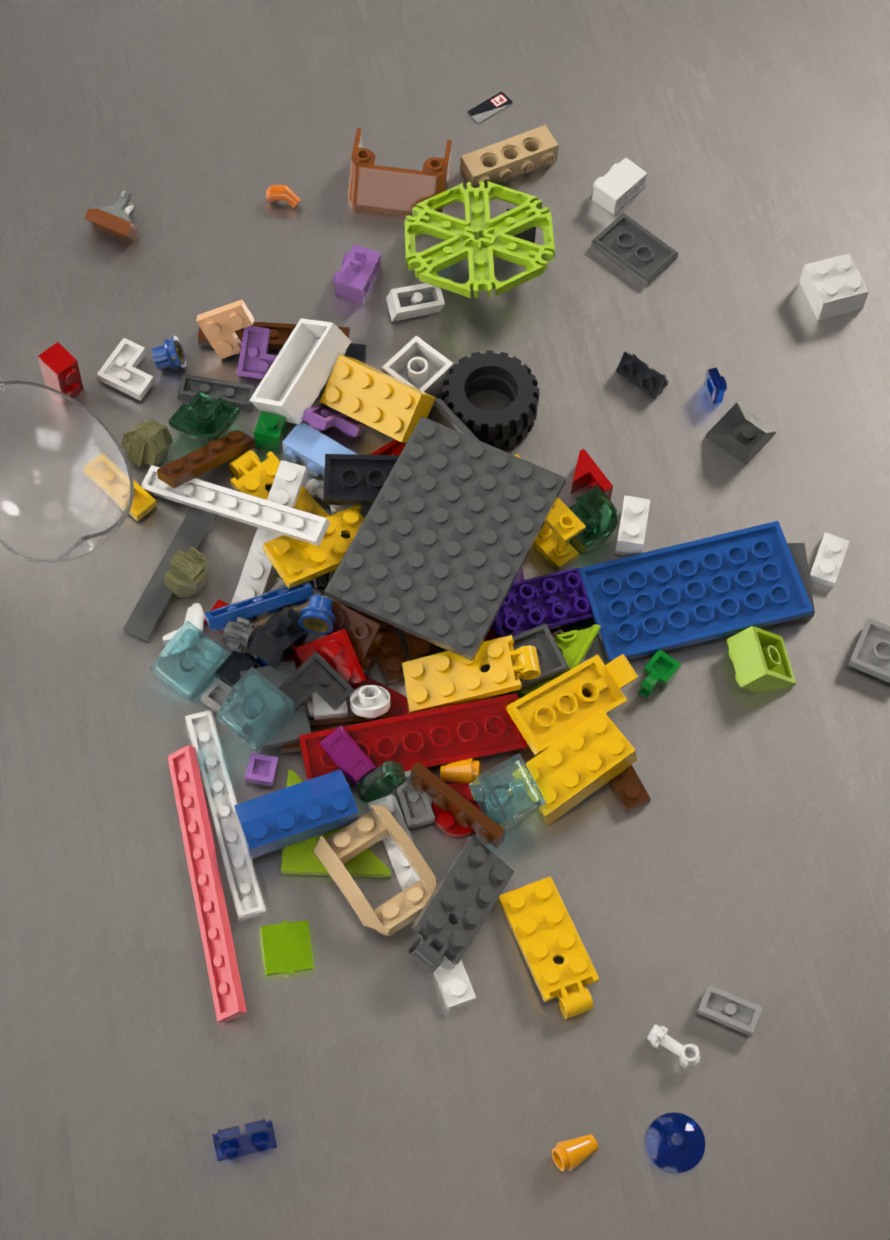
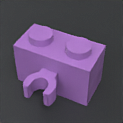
M354 244L350 253H345L341 270L336 271L334 275L335 296L363 305L381 269V253Z

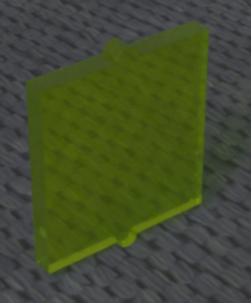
M283 920L280 924L261 926L266 976L286 973L291 976L293 972L314 970L308 920L295 922Z

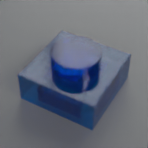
M717 367L708 369L704 381L705 388L713 404L722 402L724 392L727 390L726 380L724 376H720Z

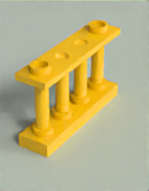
M558 497L533 546L559 572L578 559L579 553L568 541L583 531L586 526Z

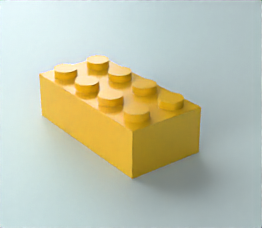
M339 354L320 402L402 443H407L421 416L428 417L436 397L361 361Z
M601 708L513 772L512 776L517 787L549 826L637 761L636 750Z

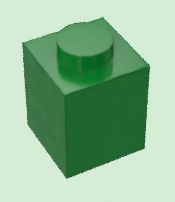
M261 411L254 430L255 448L280 454L283 447L282 442L287 436L286 417Z

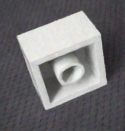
M850 253L805 264L799 281L818 321L863 309L869 293Z
M415 336L382 367V372L433 397H437L442 392L445 375L449 373V369L454 363Z

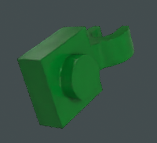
M659 649L644 667L643 673L647 677L641 683L640 687L642 688L638 693L647 699L658 683L666 687L680 669L681 663Z

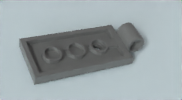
M475 836L467 838L411 927L422 937L418 938L410 946L407 956L428 974L433 973L441 965L444 956L453 964H459L515 872ZM450 914L455 918L454 925L449 922Z

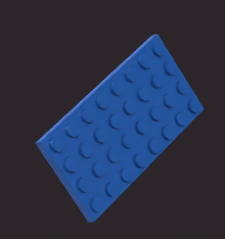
M779 521L578 568L589 599L594 623L601 626L598 635L608 663L622 654L625 655L627 660L655 654L659 649L664 652L738 634L751 626L762 628L811 616L814 611Z

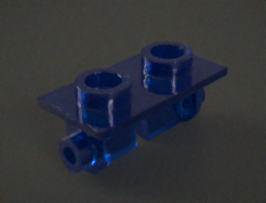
M262 1119L245 1124V1134H240L239 1126L219 1129L218 1133L212 1134L217 1160H232L239 1156L256 1152L261 1153L277 1148L272 1120L266 1121Z

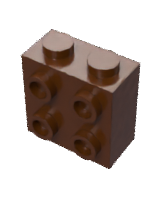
M333 601L331 613L335 616V622L333 623V631L328 634L345 628L362 670L365 673L372 668L376 659L374 656L378 646L380 647L387 637L385 630L388 625L339 601ZM317 634V636H316L315 639H318V638L323 637V636H325V635H318V634Z

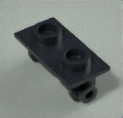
M626 351L623 353L616 372L656 399L660 389H664L669 383L666 379L667 376L660 374L653 368L650 369L646 363L637 358V355H631Z

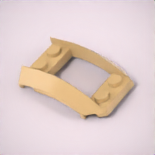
M370 804L372 809L370 812L325 840L321 835L314 849V854L322 862L329 875L346 897L365 928H373L380 934L391 936L417 919L436 889L437 879L411 839L386 806ZM389 835L420 880L373 910L343 864Z

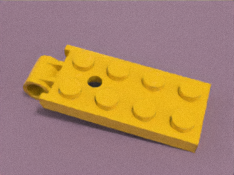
M248 450L229 464V469L235 476L230 480L231 486L238 492L267 500L270 492L265 487L273 485L280 464L279 459L270 451L267 453V459L261 463L255 452ZM301 486L294 509L324 518L328 517L329 515Z
M360 505L352 506L326 517L330 525L320 546L284 535L263 543V551L288 589L338 568L365 519L360 513L362 508ZM341 534H348L350 538L345 539L341 537Z
M512 635L483 642L473 661L451 651H446L403 662L402 667L410 713L467 703L520 690L522 687L520 679L531 680L541 675L536 647L527 645L519 647L514 651V640ZM483 665H490L488 672H481Z
M597 654L506 707V710L533 753L537 755L601 708L607 714L624 704L627 699L620 689L635 681L638 675L624 654L618 656L607 665H604ZM583 689L590 691L591 696L589 698L583 696Z
M551 876L501 894L498 898L499 904L544 1002L558 997V1003L565 1019L594 1009L592 997L585 986L599 982V977ZM560 956L564 959V963L557 965L553 959Z

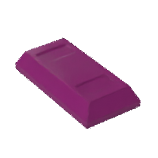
M341 725L319 743L355 786L376 769L375 765Z

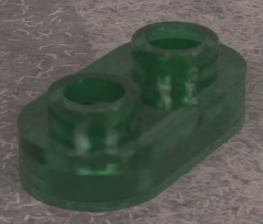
M388 761L380 765L359 782V798L368 803L388 796L405 782L404 766L394 761Z

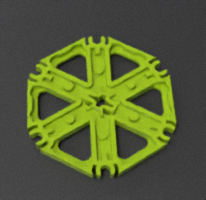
M480 181L478 188L471 187V182H467V189H464V183H461L416 204V207L412 208V216L407 215L406 220H404L406 266H408L409 271L415 269V277L419 278V281L471 298V290L474 292L475 298H478L480 291H486L488 298L492 297L493 289L495 290V296L505 293L544 274V271L548 269V261H554L555 244L551 211L549 212V207L542 209V200H538V197L487 181V188H485L483 181ZM499 199L518 206L490 219L489 202L491 200ZM453 202H462L465 205L466 221L437 212L436 210ZM532 227H539L543 231L544 245H538L513 236ZM419 234H427L445 240L422 252H416L415 238ZM493 256L521 265L526 270L506 281H498L494 275ZM468 258L469 280L467 283L459 284L437 275L439 271Z

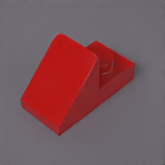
M582 449L579 451L571 494L588 485L591 495L597 497L603 504L611 500L613 485L586 450Z

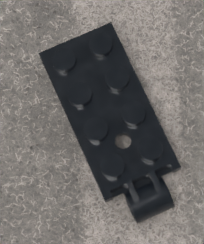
M325 454L323 504L372 506L400 455Z

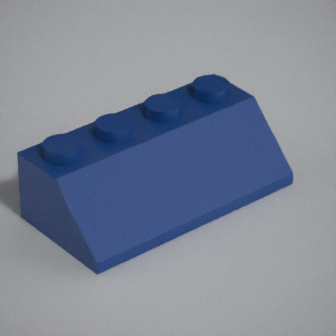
M341 769L234 805L251 858L348 826L359 819L355 800Z

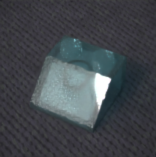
M187 621L170 639L150 667V670L189 702L193 703L216 677V671L229 658L230 654L190 621Z
M251 667L232 687L216 714V718L258 752L295 713L294 701L256 669Z
M520 753L481 774L469 785L472 796L478 803L481 811L504 830L520 825L546 804Z

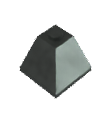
M736 402L709 430L705 437L746 466L770 441L777 430Z

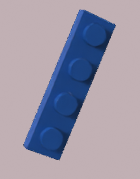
M308 582L291 589L285 586L206 612L204 616L211 630H224L229 621L236 622L238 617L252 621L257 618L258 614L264 612L269 614L282 610L283 606L289 604H303L308 601V598L314 596L312 586Z

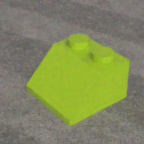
M751 626L727 639L728 654L734 664L735 678L740 688L756 693L791 687L797 684L782 636Z

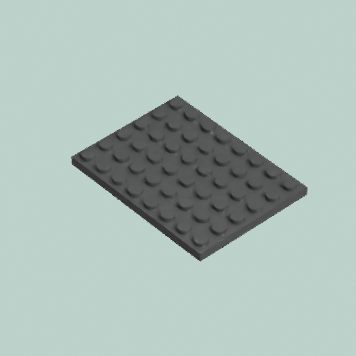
M421 416L325 589V596L473 661L565 485L566 477Z

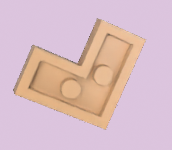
M239 300L197 315L196 322L219 359H223L240 353L242 343L235 331L253 325L254 318L244 301Z

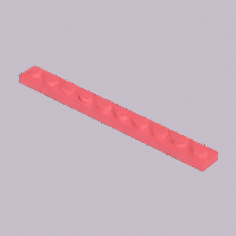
M187 745L167 757L217 1022H227L247 1013L196 749L193 746Z

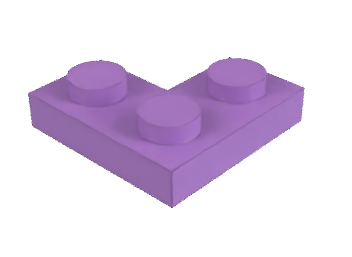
M255 326L244 328L237 369L238 376L256 379L264 378L277 357L267 354L270 329Z
M323 403L306 409L302 416V420L308 422L309 426L315 430L323 431L335 426L341 430L343 435L352 438L366 433L368 428L367 425Z

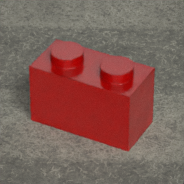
M59 342L38 355L45 385L63 403L77 397L84 390L78 361Z

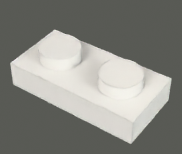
M826 532L824 533L809 575L810 581L830 588L834 587L850 542L849 540Z

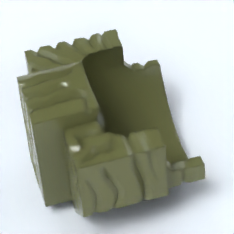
M149 419L134 425L123 434L121 448L128 451L127 460L134 463V465L138 467L144 464L157 466V464L167 458L169 446L173 443V438L167 426L154 419Z
M193 546L186 553L178 550V553H175L172 559H170L169 571L164 575V586L171 590L177 598L194 597L207 583L206 556Z

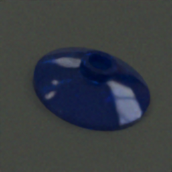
M671 1112L659 1116L651 1123L646 1133L645 1145L650 1159L657 1167L669 1173H684L693 1169L701 1161L705 1152V1137L701 1127L694 1119L682 1113ZM672 1136H680L682 1144L675 1145L671 1140Z

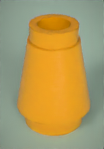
M473 758L441 765V780L468 785L481 783L480 760L474 761Z
M592 1134L558 1142L551 1153L559 1170L572 1171L594 1152L598 1151L599 1148L595 1137Z

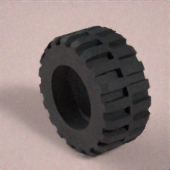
M487 350L484 354H480L479 351L472 353L470 358L464 356L459 359V364L455 363L449 369V373L445 375L443 381L442 401L481 442L501 449L504 445L508 448L515 445L516 439L522 441L527 436V432H530L534 426L539 402L538 381L535 375H531L532 370L526 364L522 366L521 360L515 356L510 358L508 353L501 352L496 354L493 350ZM495 390L506 395L512 401V404L502 410L485 411L471 404L468 398L478 391Z

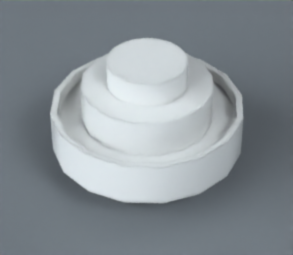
M365 685L358 687L350 696V709L361 717L373 719L383 715L390 708V694L381 686Z

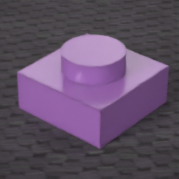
M251 753L245 781L273 787L279 763L278 757Z

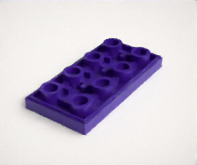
M578 567L514 582L493 622L497 638L510 635L515 636L543 624H547L549 630L592 619V609Z

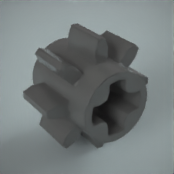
M238 617L236 622L229 621L223 632V639L228 641L226 646L239 653L243 652L244 647L250 649L253 642L251 636L255 630L253 629L254 624L250 623V620Z

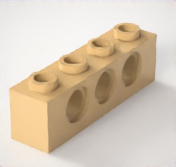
M543 125L462 155L460 159V173L466 182H471V187L478 188L480 181H483L485 188H487V181L492 183L507 181L511 177L528 173L535 168L557 161L559 145L547 126Z

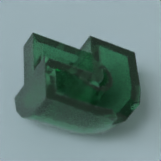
M199 391L188 405L183 403L169 419V425L192 440L202 443L216 441L225 435L240 417L241 409L221 397L216 401Z
M598 486L577 497L576 504L569 507L586 526L583 531L569 540V543L580 555L604 543L613 534L617 526V510Z

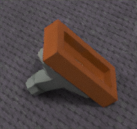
M122 191L115 205L88 209L84 219L98 227L133 241L136 240L139 233L133 225L134 222L129 217V213L134 209V204L130 203L132 194L128 191Z

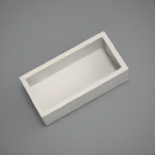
M300 319L249 401L260 411L285 416L287 422L301 424L304 411L309 409L320 395V391L330 377L339 354L344 356L346 349L351 343L350 339L332 322Z

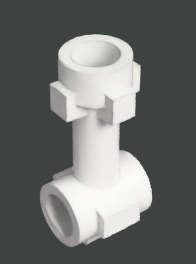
M313 478L307 483L305 489L313 498H320L323 501L324 482ZM329 505L331 507V515L348 508V505Z
M656 1024L654 1025L647 1037V1040L651 1042V1046L657 1049L659 1045H662L678 1055L680 1065L684 1068L697 1066L701 1059L698 1046L693 1043L684 1046L667 1035L668 1028L663 1025L661 1027Z

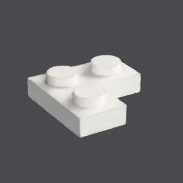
M126 338L122 339L97 373L99 381L140 401L154 383L153 376L136 368L146 354L145 348Z

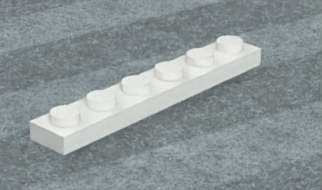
M281 460L267 500L294 508L307 472L306 467ZM257 528L231 604L266 592L274 566L263 551V543L282 536L281 534Z

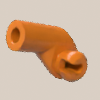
M272 185L266 190V198L270 202L285 200L293 209L301 202V199L287 185Z

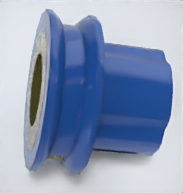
M173 336L171 340L166 338L164 345L152 349L153 360L159 370L172 367L173 370H177L179 366L186 367L184 349L176 336Z
M321 595L312 596L308 607H304L301 610V617L298 621L300 627L305 631L318 635H325L333 631L335 616L331 613L333 607L332 600Z

